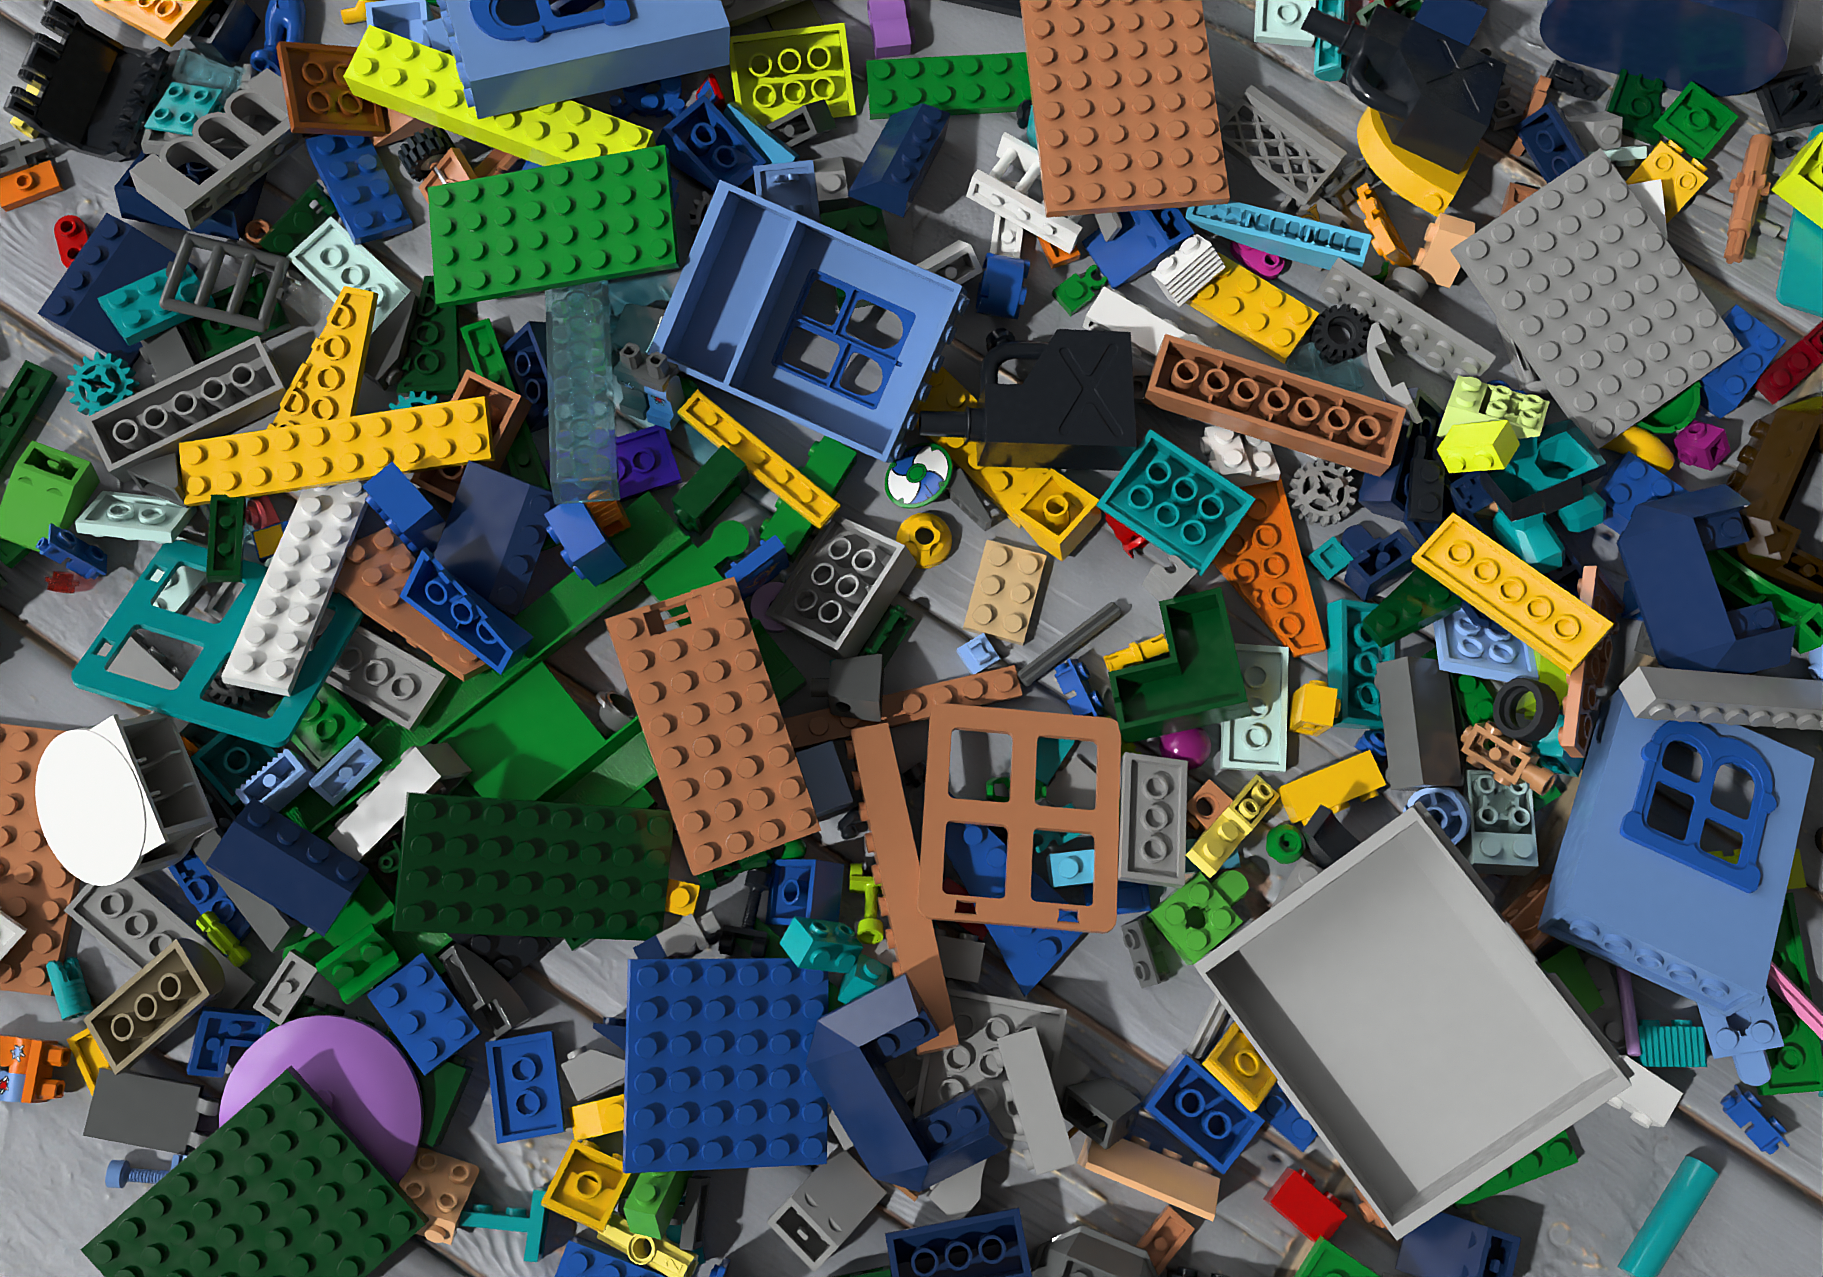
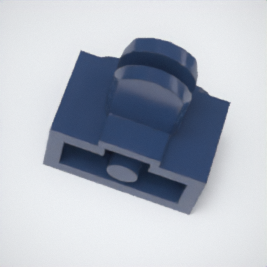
M1362 525L1350 526L1343 533L1340 544L1354 558L1348 564L1344 581L1363 602H1366L1412 571L1414 564L1411 560L1417 550L1398 530L1384 540L1381 537L1375 540Z

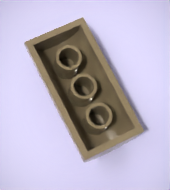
M187 938L176 939L87 1015L83 1020L114 1074L119 1075L129 1070L222 991L225 985L223 969L216 957L200 943Z

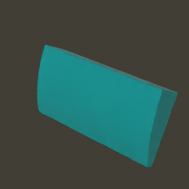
M1340 599L1327 604L1328 687L1338 689L1336 699L1341 701L1339 715L1337 718H1334L1333 727L1384 730L1383 718L1380 712V693L1375 686L1374 677L1377 674V663L1395 659V642L1380 648L1362 628L1363 619L1379 604Z

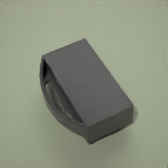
M1407 656L1377 663V674L1374 677V683L1380 693V712L1383 718L1384 745L1388 760L1385 776L1387 782L1391 785V790L1418 791L1428 787H1463L1466 754L1460 750L1464 745L1461 741L1464 723L1452 673L1439 670L1438 660Z

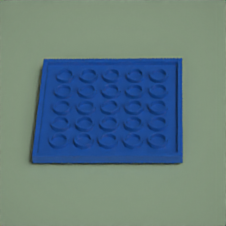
M791 958L628 959L622 1172L647 1173L827 1164L828 1101L808 1070L806 1061L817 1020L828 1014V971L798 968Z

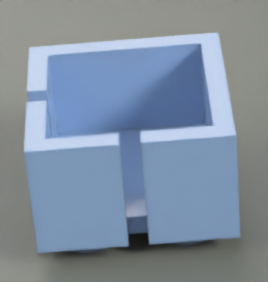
M385 0L365 3L367 28L369 25L432 48L425 22L434 20V16L427 0Z

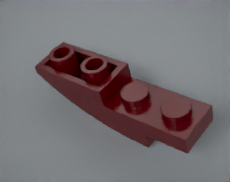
M1823 320L1770 364L1753 386L1772 405L1823 362Z

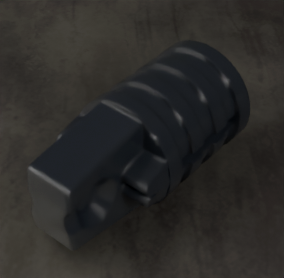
M1557 59L1553 61L1545 77L1552 79L1549 85L1550 88L1565 93V95L1593 101L1601 87V84L1584 74L1583 71L1568 66L1566 63H1561ZM1555 74H1557V75H1559V76H1561V77H1564V78L1570 80V82L1567 81V80H1565V79H1563V78H1560V77L1556 76Z

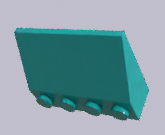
M1150 429L1096 506L1166 554L1175 555L1180 558L1190 569L1194 567L1198 571L1197 574L1202 576L1253 506L1255 498Z

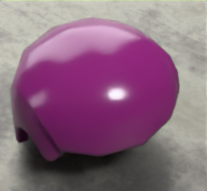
M1201 727L1163 735L1160 737L1159 743L1162 757L1188 761L1187 770L1201 767L1209 758L1212 747L1208 733Z

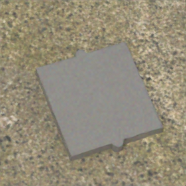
M1075 756L1062 772H1056V778L1046 788L1045 799L1054 807H1063L1073 802L1076 809L1093 810L1096 803V773Z

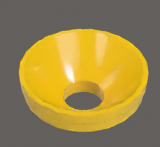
M917 513L907 518L901 524L897 532L896 541L905 545L917 562L915 568L930 569L938 566L948 557L952 546V535L948 525L940 517L931 513ZM928 528L933 532L934 539L929 544H921L915 538L916 532L919 529Z

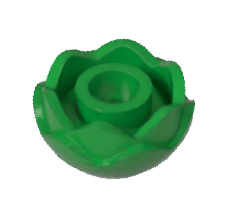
M1280 824L1267 833L1266 851L1270 857L1280 864L1293 863L1303 856L1306 847L1305 838L1302 832L1295 826ZM1284 841H1288V847L1284 846Z

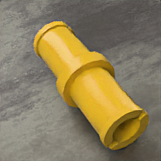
M1161 633L1138 644L1135 641L1129 643L1128 648L1105 655L1103 659L1107 669L1111 672L1128 668L1135 664L1136 666L1144 664L1145 660L1168 653L1169 648L1164 635Z

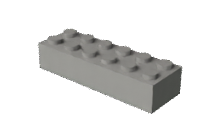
M257 335L84 418V421L108 472L123 483H126L133 479L127 470L134 466L176 453L177 457H179V443L223 436L280 408V403L289 386L270 348Z

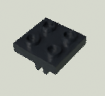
M1812 65L1779 72L1769 82L1755 89L1771 135L1823 124V84L1820 85L1823 74H1815Z

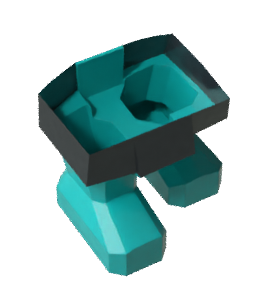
M1571 419L1543 426L1538 437L1518 439L1520 446L1505 469L1480 471V484L1495 501L1499 509L1492 521L1493 532L1508 551L1541 574L1562 567L1565 561V547L1546 521V515L1554 513L1568 531L1579 533L1603 523L1606 517V502L1589 483L1607 475V463L1592 442Z

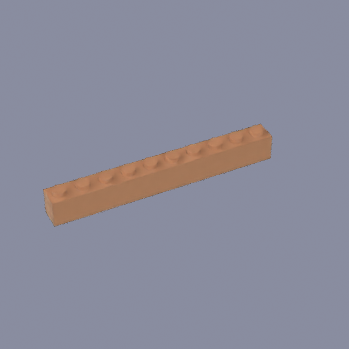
M887 722L850 729L849 740L845 741L848 760L854 759L856 771H851L854 790L861 791L863 801L858 802L861 822L867 821L869 833L864 834L868 853L874 852L876 861L875 865H871L874 884L881 885L883 894L882 897H878L881 916H887L890 929H885L888 949L894 948L897 961L892 962L893 975L896 978L907 973L940 1029L939 1036L915 1048L916 1054L920 1056L956 1048L959 1045L933 923L931 919L922 917L917 909L920 865L889 724Z

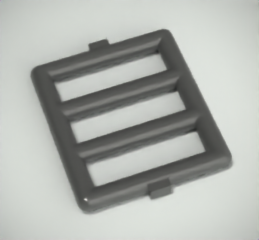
M187 233L182 238L174 262L169 261L166 269L168 279L159 300V305L164 310L253 331L266 332L276 304H281L284 296L282 286L290 261L285 256ZM193 247L212 251L194 303L175 299ZM225 255L244 260L227 309L223 311L207 307ZM257 262L275 267L258 319L239 314Z

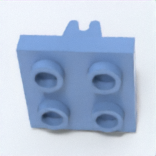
M813 160L753 166L757 196L816 222L820 221Z

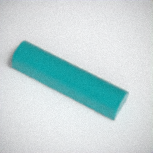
M1318 0V10L1348 23L1350 0ZM1316 37L1314 75L1322 81L1340 80L1346 66V56L1341 53L1337 54V47Z
M1685 1156L1617 1267L1630 1277H1658L1719 1178V1174L1700 1160L1691 1156Z

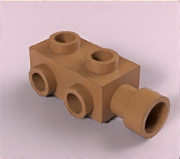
M1492 721L1475 723L1474 726H1468L1463 732L1461 741L1464 745L1460 751L1468 755L1466 761L1479 769L1487 767L1495 772L1493 778L1497 782L1505 786L1527 782L1530 784V789L1541 796L1545 795L1555 783L1556 773L1546 767L1540 768L1536 765L1540 755L1532 751V745L1526 741L1512 739L1503 735L1497 728L1496 723ZM1489 739L1495 743V748L1491 749L1488 746ZM1516 756L1522 759L1519 766L1515 763Z

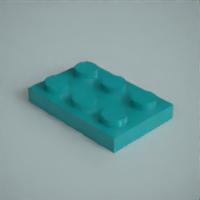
M188 264L175 299L194 303L201 281ZM167 268L97 298L100 306L128 346L194 317L164 310L160 307L159 300L168 279L166 276ZM210 296L207 305L210 308L216 307L212 296Z

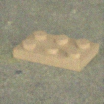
M986 540L962 630L977 634L984 633L985 636L1023 646L1047 555Z

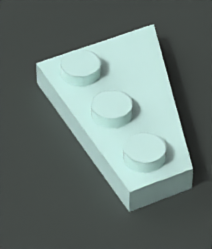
M177 537L175 539L208 549L207 545L185 538ZM187 566L179 567L153 606L181 614L190 604V598L201 585L205 586L207 584L206 572ZM157 569L150 580L158 582L165 572Z

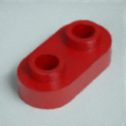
M74 215L60 218L54 226V234L61 261L67 269L74 261L73 256L80 252L91 236L88 226L79 217ZM73 226L69 232H66L68 228Z

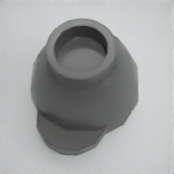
M601 691L596 695V699L601 705L599 708L600 718L595 725L606 737H611L637 716L633 703L621 694L613 691L607 693Z

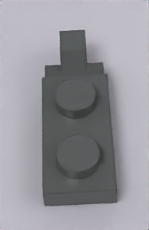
M18 138L1 144L0 178L29 169L55 157L52 147L43 138L34 142H30V140L21 141Z

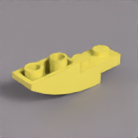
M1256 774L1233 798V802L1201 834L1185 856L1211 878L1245 836L1256 827L1280 795Z

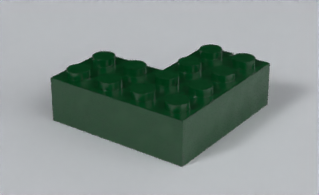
M1221 587L1159 601L1171 658L1108 672L1112 695L1115 701L1118 726L1125 744L1251 716Z

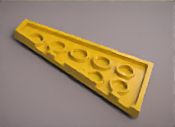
M348 286L343 287L326 318L327 324L320 337L315 338L311 346L313 350L305 363L302 362L280 403L281 408L273 423H269L266 430L356 416L378 293Z

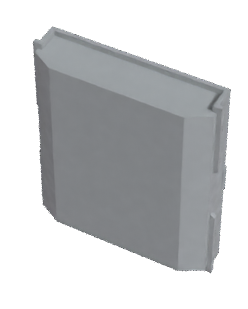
M1420 800L1193 964L1276 1076L1278 1085L1302 1118L1309 1121L1396 1241L1632 1086L1629 1078L1635 1075L1558 975L1545 971L1517 932L1493 905L1495 895Z

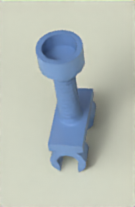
M174 1154L171 1170L189 1154ZM112 1160L106 1171L105 1183L108 1188H124L129 1181L156 1184L170 1171L130 1168V1163L127 1160Z

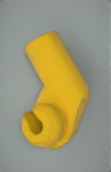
M358 0L355 7L342 9L341 16L344 24L367 21L365 3L380 0Z

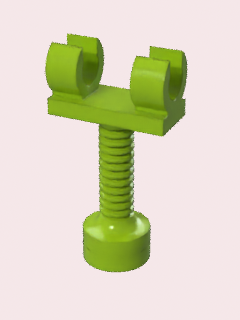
M850 863L849 893H865L864 919L858 922L857 939L864 944H877L883 940L884 933L883 923L877 920L878 894H882L881 885H875L873 877L862 876L863 863Z

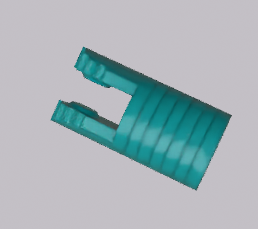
M68 957L63 963L64 966L60 960L48 961L46 965L62 1021L75 1019L93 1011L77 957Z

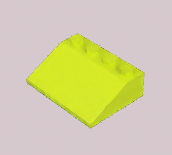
M845 23L730 37V68L735 103L764 127L803 105L825 99L833 118L856 115Z

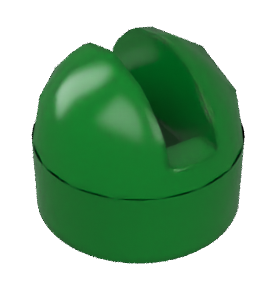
M799 838L785 843L781 859H802L807 852L805 842Z

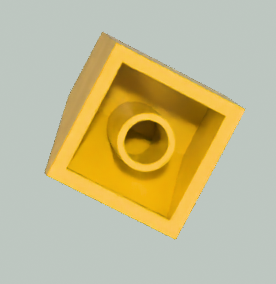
M1052 468L1012 510V515L1034 541L1062 562L1102 519L1101 509L1096 506L1099 499Z

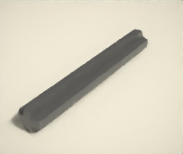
M1110 602L1021 669L1017 674L1020 682L1028 687L1119 618L1121 615L1119 607L1114 602Z

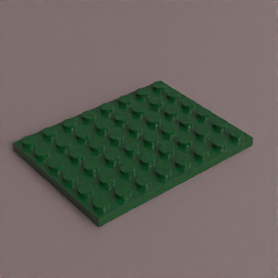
M291 1065L87 1243L81 1251L104 1277H366L426 1225L429 1218Z

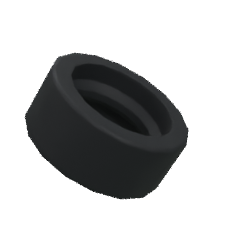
M1527 678L1512 679L1504 684L1497 693L1493 704V718L1497 728L1503 735L1527 742L1539 741L1548 736L1555 727L1559 716V701L1548 684ZM1528 691H1531L1536 700V712L1529 725L1522 729L1516 720V707L1521 697Z

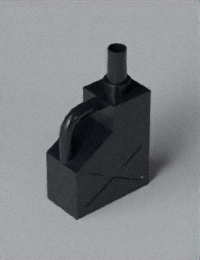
M1378 3L1365 26L1357 23L1356 20L1349 24L1311 7L1301 30L1337 47V54L1341 53L1349 57L1339 82L1347 85L1351 93L1359 101L1379 112L1392 144L1459 174L1489 127L1507 64Z
M1057 329L1049 342H1002L990 349L982 360L980 369V398L977 407L971 408L966 406L965 411L921 410L919 414V435L963 438L966 444L968 442H976L977 466L1121 471L1137 447L1131 332ZM1013 359L1037 360L1022 385L998 384V371L1002 363Z

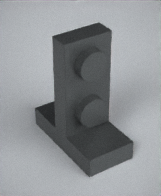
M697 1175L688 1178L685 1202H679L669 1225H681L683 1220L679 1249L693 1251L703 1246L711 1177ZM629 1195L619 1199L618 1212L624 1213L623 1207Z

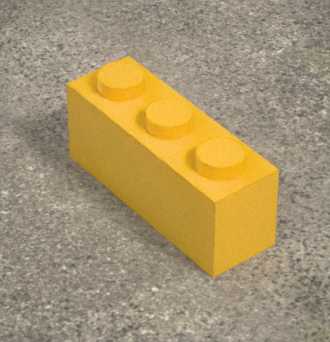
M1368 750L1287 783L1276 790L1280 795L1291 823L1294 824L1302 821L1303 826H1305L1320 804L1329 808L1335 814L1349 808L1348 801L1359 797L1360 801L1364 802L1378 796L1377 789L1385 786L1386 783L1371 750Z

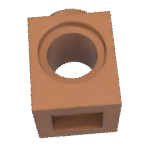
M1208 779L1187 800L1186 825L1195 831L1197 829L1201 832L1205 831L1226 810L1233 800L1213 781ZM1198 800H1204L1210 805L1211 811L1209 816H1203L1197 811L1196 804Z

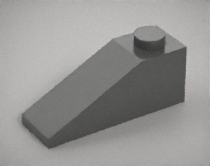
M412 291L388 315L370 337L364 375L384 391L389 386L395 385L403 374L402 367L404 359L408 355L410 347L409 338L411 330L415 326L417 318L416 309L419 301L416 294Z

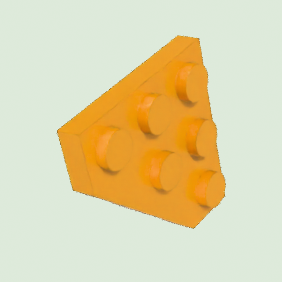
M1368 183L1357 188L1359 196L1357 203L1366 215V219H1364L1366 227L1375 237L1371 240V243L1378 255H1383L1385 260H1389L1393 266L1397 264L1400 267L1408 268L1413 265V259L1374 188Z

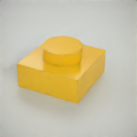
M669 879L665 912L685 917L691 913L695 915L701 886Z

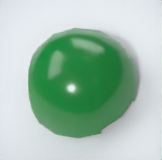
M1699 380L1634 425L1652 434H1670L1685 428L1696 417L1695 415L1700 405V387L1702 386Z

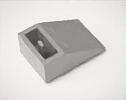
M839 1144L827 1157V1164L819 1165L777 1208L766 1223L815 1273L887 1192Z

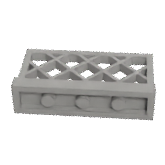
M1250 85L1240 101L1219 123L1220 132L1222 130H1234L1236 139H1228L1221 134L1223 149L1303 206L1310 201L1327 179L1331 178L1347 154L1345 150L1253 85ZM1238 113L1251 122H1240ZM1242 130H1254L1256 139H1244ZM1261 130L1275 139H1263ZM1246 147H1258L1260 156H1252L1247 152ZM1266 147H1278L1280 156H1268ZM1285 147L1289 148L1298 156H1288ZM1282 164L1285 174H1277L1271 169V165ZM1290 164H1302L1304 173H1292ZM1309 164L1320 170L1322 173H1312ZM1295 182H1306L1309 191L1305 194L1295 186Z

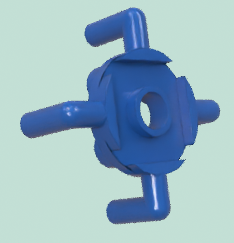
M680 76L624 87L623 93L626 102L623 105L621 98L617 95H613L609 99L613 116L622 120L633 112L644 117L646 115H656V118L669 114L674 119L686 109L685 103L681 99L682 83ZM654 83L660 86V90L656 93L651 94L645 91L646 86Z

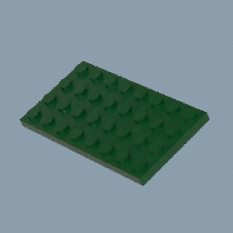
M407 792L392 929L393 931L646 941L663 932L674 827L671 812L664 809Z

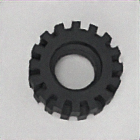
M1337 305L1331 306L1329 311L1325 309L1317 318L1310 331V334H1312L1310 343H1315L1312 347L1314 353L1318 350L1321 352L1318 356L1321 360L1324 356L1329 357L1327 363L1332 364L1334 360H1337V365L1343 364L1345 360L1348 363L1354 357H1357L1366 345L1369 331H1366L1369 326L1368 322L1362 323L1364 315L1362 313L1358 316L1354 315L1357 309L1353 307L1350 311H1346L1347 305H1341L1339 309H1337ZM1334 325L1344 327L1350 334V341L1346 344L1334 342L1329 337V328Z

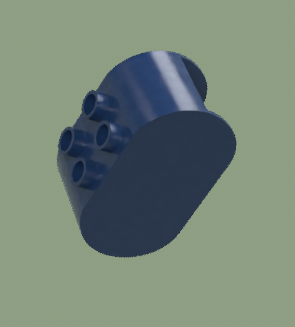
M1547 0V5L1543 10L1540 20V34L1545 45L1553 53L1576 64L1613 74H1618L1621 69L1628 70L1627 74L1635 76L1641 73L1643 74L1642 78L1653 81L1659 78L1663 80V87L1680 92L1693 81L1713 97L1731 96L1748 92L1764 85L1783 69L1788 56L1799 0Z

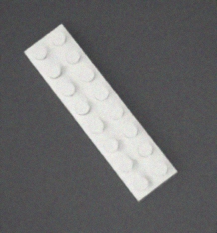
M368 480L302 490L222 673L223 683L290 697L334 590L335 582L346 559L347 548L353 543L367 509L368 503L365 498L369 494L362 485Z

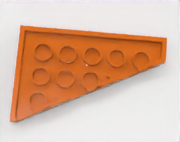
M1281 475L1278 481L1239 487L1254 497L1255 501L1212 563L1284 647H1289V653L1293 658L1324 652L1326 645Z

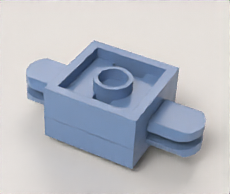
M1765 988L1764 997L1730 1016L1723 1015L1697 1003L1713 1058L1718 1059L1732 1056L1737 1074L1744 1083L1751 1086L1765 1084L1772 1074L1766 1049L1784 1046L1767 989Z

